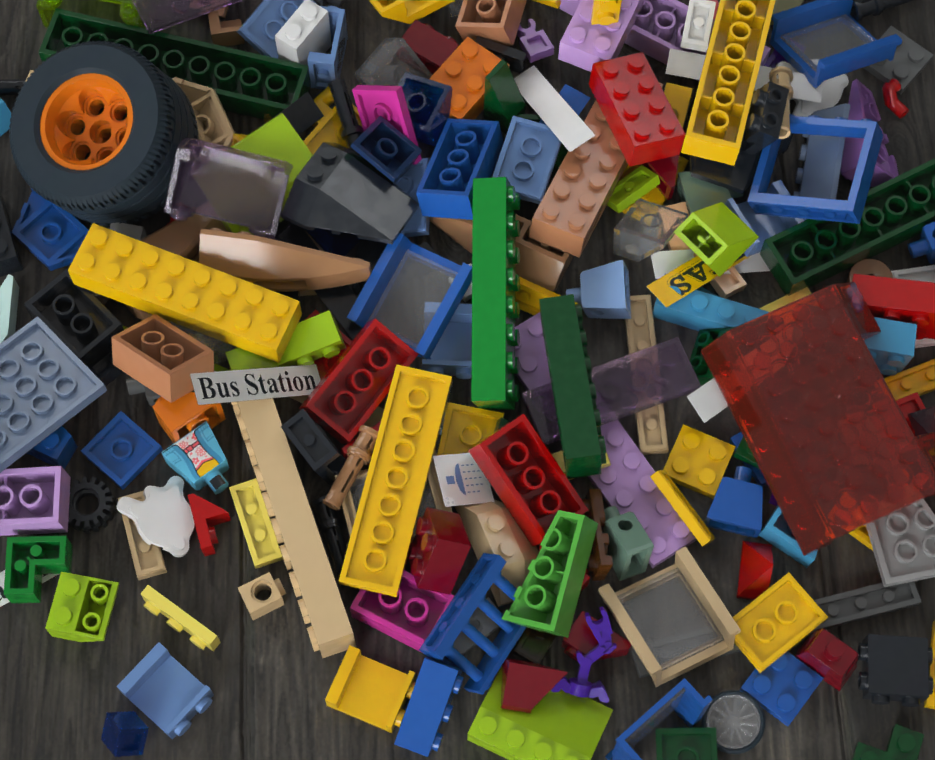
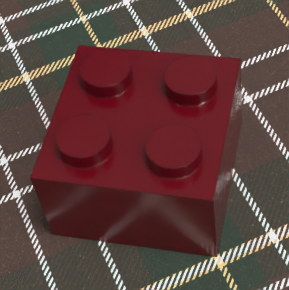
M427 507L423 517L418 519L416 535L413 542H411L407 557L417 588L451 595L471 547L460 514Z

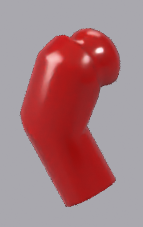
M892 78L888 83L885 82L882 87L884 104L899 119H902L909 112V109L897 98L896 92L901 90V84L897 79Z

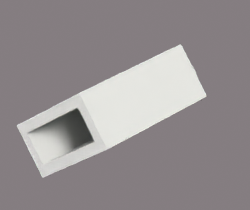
M304 0L275 35L278 59L308 66L309 51L326 53L332 45L328 11L311 0Z

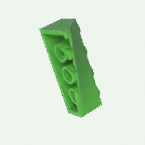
M561 510L557 511L540 544L542 548L535 560L532 559L528 567L530 571L522 586H518L513 596L515 600L509 611H505L502 620L566 638L569 637L598 526L597 522L585 515Z

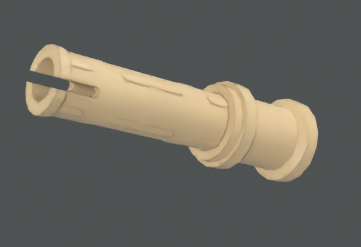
M779 66L770 71L769 81L789 89L779 139H785L791 133L790 100L794 94L793 87L791 86L793 72L790 68Z

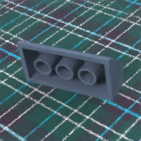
M845 103L813 112L812 115L822 118L834 119L835 117H844L848 119L850 104ZM802 134V137L807 139L806 145L802 144L798 160H802L803 164L802 168H797L795 183L799 184L798 192H793V196L836 199L845 137Z

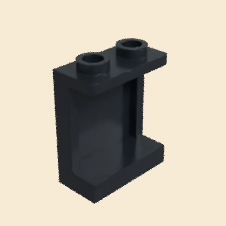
M302 409L284 423L281 428L313 470L330 485L335 481V475L339 474L346 459L324 430Z

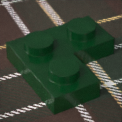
M895 724L892 728L886 751L857 742L851 760H917L924 734Z

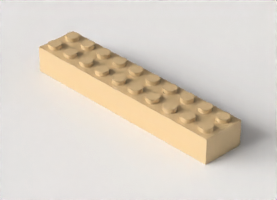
M273 398L231 402L260 491L263 492L262 496L269 518L275 516V518L270 520L278 544L284 543V545L279 547L287 571L293 569V572L288 574L295 596H302V599L297 601L304 623H311L312 625L307 627V631L314 652L320 650L322 658H326L348 650L349 645L356 647L354 634L285 432L281 428L282 423Z

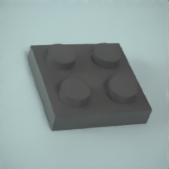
M890 26L880 39L897 34L902 39V44L896 47L893 60L889 61L886 59L863 67V69L883 83H888L892 78L897 79L901 84V90L898 93L902 94L932 60L933 54L893 26Z

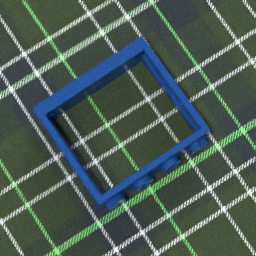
M790 114L791 133L864 138L848 200L767 193L782 140L777 139L762 149L747 201L755 214L860 224L883 139V133L878 122L867 118L848 120L844 117L832 119L822 118L817 115L803 117Z

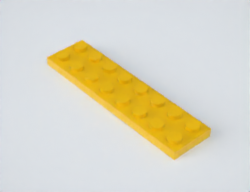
M396 364L342 566L339 584L393 597L398 596L452 383V376Z

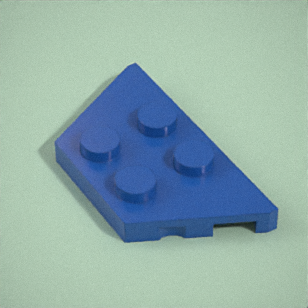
M31 188L32 192L28 202H24L21 209V217L16 221L12 230L13 236L50 271L71 265L89 230L72 214L46 200Z

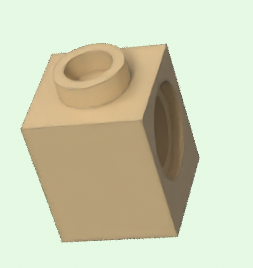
M270 572L238 587L252 620L285 605L282 598L286 594L285 589L279 578L273 580ZM266 589L272 592L267 600L261 601L256 598L261 590Z

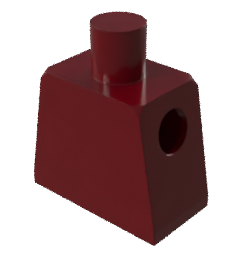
M820 629L809 634L794 656L823 677L825 682L840 691L856 669L859 654L827 630Z

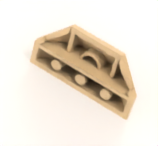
M174 77L172 80L186 94L197 120L199 143L197 146L198 151H196V161L194 162V167H192V174L229 149L233 143V134L235 132L214 89Z
M494 499V502L455 506L457 513L460 514L477 559L479 560L483 553L500 555L507 561L501 570V574L516 588L522 586L530 571L528 567L532 559H536L539 551L537 546L532 547L504 503ZM494 583L491 585L490 588L498 607L513 602Z

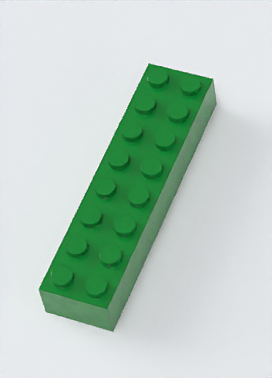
M507 177L473 178L471 401L477 407L486 410H515V402H519L520 399L519 385H515V374H519L520 371L519 357H515V346L520 344L519 330L515 329V319L520 317L519 302H515V291L520 290V278L518 274L515 275V264L520 263L519 247H515V237L520 236L519 220H516V210H520L519 193L515 192V187L510 184Z

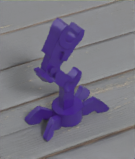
M603 606L599 607L602 617L598 621H593L588 612L585 613L586 622L597 639L598 645L586 655H583L579 650L576 651L577 661L580 664L577 678H570L568 680L564 676L551 689L552 692H559L562 689L565 693L577 697H599L600 701L609 702L606 689L600 680L594 683L587 681L592 663L604 654L612 653L617 648L616 643H612L611 634L613 632L609 616Z

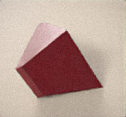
M506 658L502 664L501 708L531 713V710L568 672L533 662Z

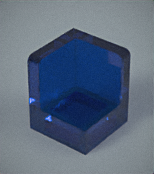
M134 711L107 712L101 740L115 757L143 755L149 728Z

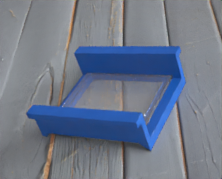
M816 0L773 14L771 17L774 25L770 45L799 73L804 74L815 89L825 80L886 59L889 61L893 60L896 47L902 44V39L897 34L879 40L875 39L850 15L853 0Z
M400 233L393 244H387L347 318L356 323L360 328H363L367 322L376 318L419 354L418 357L426 360L431 359L430 356L472 282V266L464 262L462 266L413 244L404 234Z
M684 678L615 740V747L605 758L607 760H642L632 748L666 717L675 711L689 728H693L701 720L713 699L709 695L704 699Z

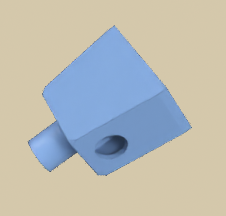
M623 260L582 271L580 273L581 287L566 289V295L573 294L574 301L582 304V309L589 318L631 319L629 271Z

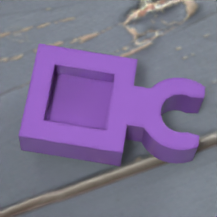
M528 19L529 28L527 29L519 25L517 32L519 45L523 52L527 53L526 56L530 63L554 55V46L544 30L536 32V23L533 19Z

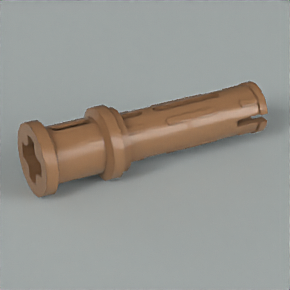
M360 426V433L353 446H349L347 449V460L327 496L323 499V503L333 510H340V506L363 465H367L371 461L372 457L370 455L374 450L378 431L369 426Z

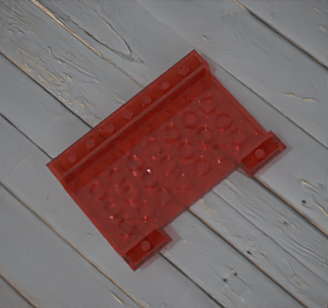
M855 282L832 284L730 329L701 350L804 556L830 545L836 538L931 495H935V432L914 436L864 342L865 339L879 334L881 330Z

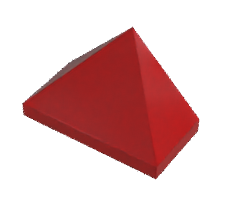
M749 541L742 542L736 598L755 600L769 588L774 565L772 545Z

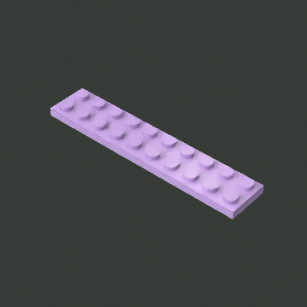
M539 312L515 327V329L519 330L520 344L515 346V357H519L520 371L519 374L515 375L560 437ZM596 390V405L601 417V435L604 436L611 466L602 468L601 474L587 477L596 489H601L602 498L609 507L616 506L620 515L627 512L635 514L654 545L649 564L653 569L673 556L677 550L685 546L687 547L697 539L650 476L655 473L654 469Z

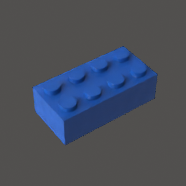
M447 119L416 191L422 216L473 220V178L492 177L504 144L499 121Z

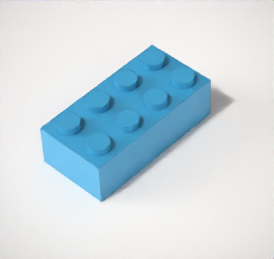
M805 305L793 324L791 354L797 355V358L803 361H812L814 358L825 360V363L831 366L844 364L852 366L855 370L866 371L873 369L880 371L883 375H896L914 357L917 324Z

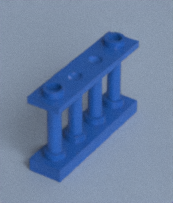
M482 554L419 649L427 657L443 660L446 656L470 677L463 688L468 692L482 695L491 687L493 678L526 629L524 626L502 620L504 614L486 599V593L494 583L510 599L515 600L513 596L517 588L501 574V570L507 561L497 554ZM477 607L502 628L493 643L470 623V617ZM461 631L486 653L477 667L453 647L454 641Z

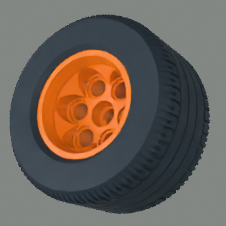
M87 41L77 43L76 45L73 44L52 54L46 61L38 65L37 69L35 68L34 72L30 74L31 76L27 78V82H24V86L21 87V91H19V95L16 97L17 101L14 102L15 106L12 108L13 112L11 113L12 117L10 118L11 123L9 125L11 153L17 169L26 183L37 194L75 217L101 226H110L111 223H138V221H143V219H148L153 214H157L167 204H170L171 200L175 199L174 197L182 190V186L188 181L187 178L190 177V172L193 170L192 167H194V162L196 161L199 137L197 120L192 105L183 90L170 77L136 50L108 41ZM104 107L103 112H102L101 114H99V111L101 110V108ZM127 113V118L123 120V116ZM85 127L84 132L80 134L82 128ZM90 152V156L85 160V156Z

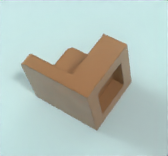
M218 11L208 12L213 44L224 47L245 44L244 38L237 33L238 29L242 26L240 19L220 22Z

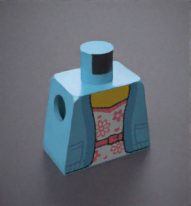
M207 421L161 452L165 462L196 491L208 484L215 494H219L228 487L229 483L222 474L229 469V465Z

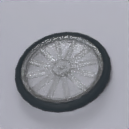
M728 690L715 695L702 716V728L716 727L717 749L728 754H740L754 748L760 742L765 730V716L760 704L752 696L738 690Z

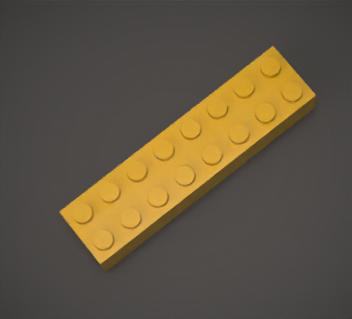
M720 0L681 153L728 165H735L776 0Z
M92 223L68 269L74 285L152 315L156 314L165 320L277 363L280 362L302 316L300 301L95 223Z

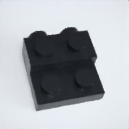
M768 82L755 91L746 124L747 129L743 137L745 141L743 152L753 156L779 139L789 93L788 88Z

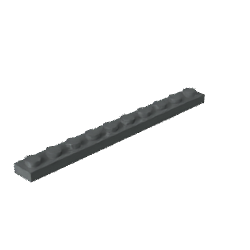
M915 582L884 587L883 583H878L816 599L814 601L828 616V619L811 633L820 629L826 630L918 606L921 604V599ZM711 626L646 644L659 665H662L718 636ZM734 643V648L732 650L718 657L741 652V650ZM632 647L631 652L639 678L649 676V672Z

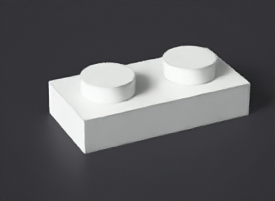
M689 1L681 48L707 52L716 7L715 1Z

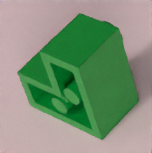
M67 536L7 537L4 595L11 603H41L42 574L72 573L73 545Z

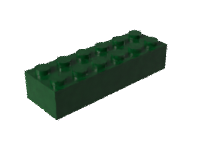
M573 294L539 299L541 325L567 479L601 474V464L606 463V446L604 436L601 435V417L596 405L597 396L595 383L592 382L590 356L587 355V338L582 325L581 304H575Z

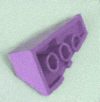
M855 79L852 81L848 102L850 104L848 120L867 118L879 122L881 117L872 92L859 80ZM884 133L870 187H876L899 176L895 157L893 155L889 156L885 147L889 140L887 134ZM845 137L840 172L846 180L849 179L853 182L864 138Z

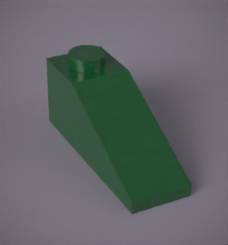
M502 59L485 77L484 118L487 121H499L501 131L507 134L512 117H520V114H525L526 104L507 62Z

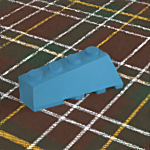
M669 286L675 291H677L679 294H681V291L678 287ZM702 286L667 308L657 298L653 309L654 318L696 331L743 326L760 341L762 340L770 314L768 311L719 297Z

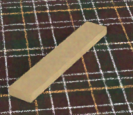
M651 294L630 296L631 319H625L639 450L643 455L668 453L669 447Z

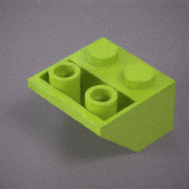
M723 202L692 212L674 231L719 277L759 238Z
M61 572L45 629L52 637L77 642L104 641L119 583Z

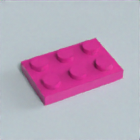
M357 85L352 89L364 131L381 115L418 146L402 86ZM421 154L413 163L414 165H417L422 160Z

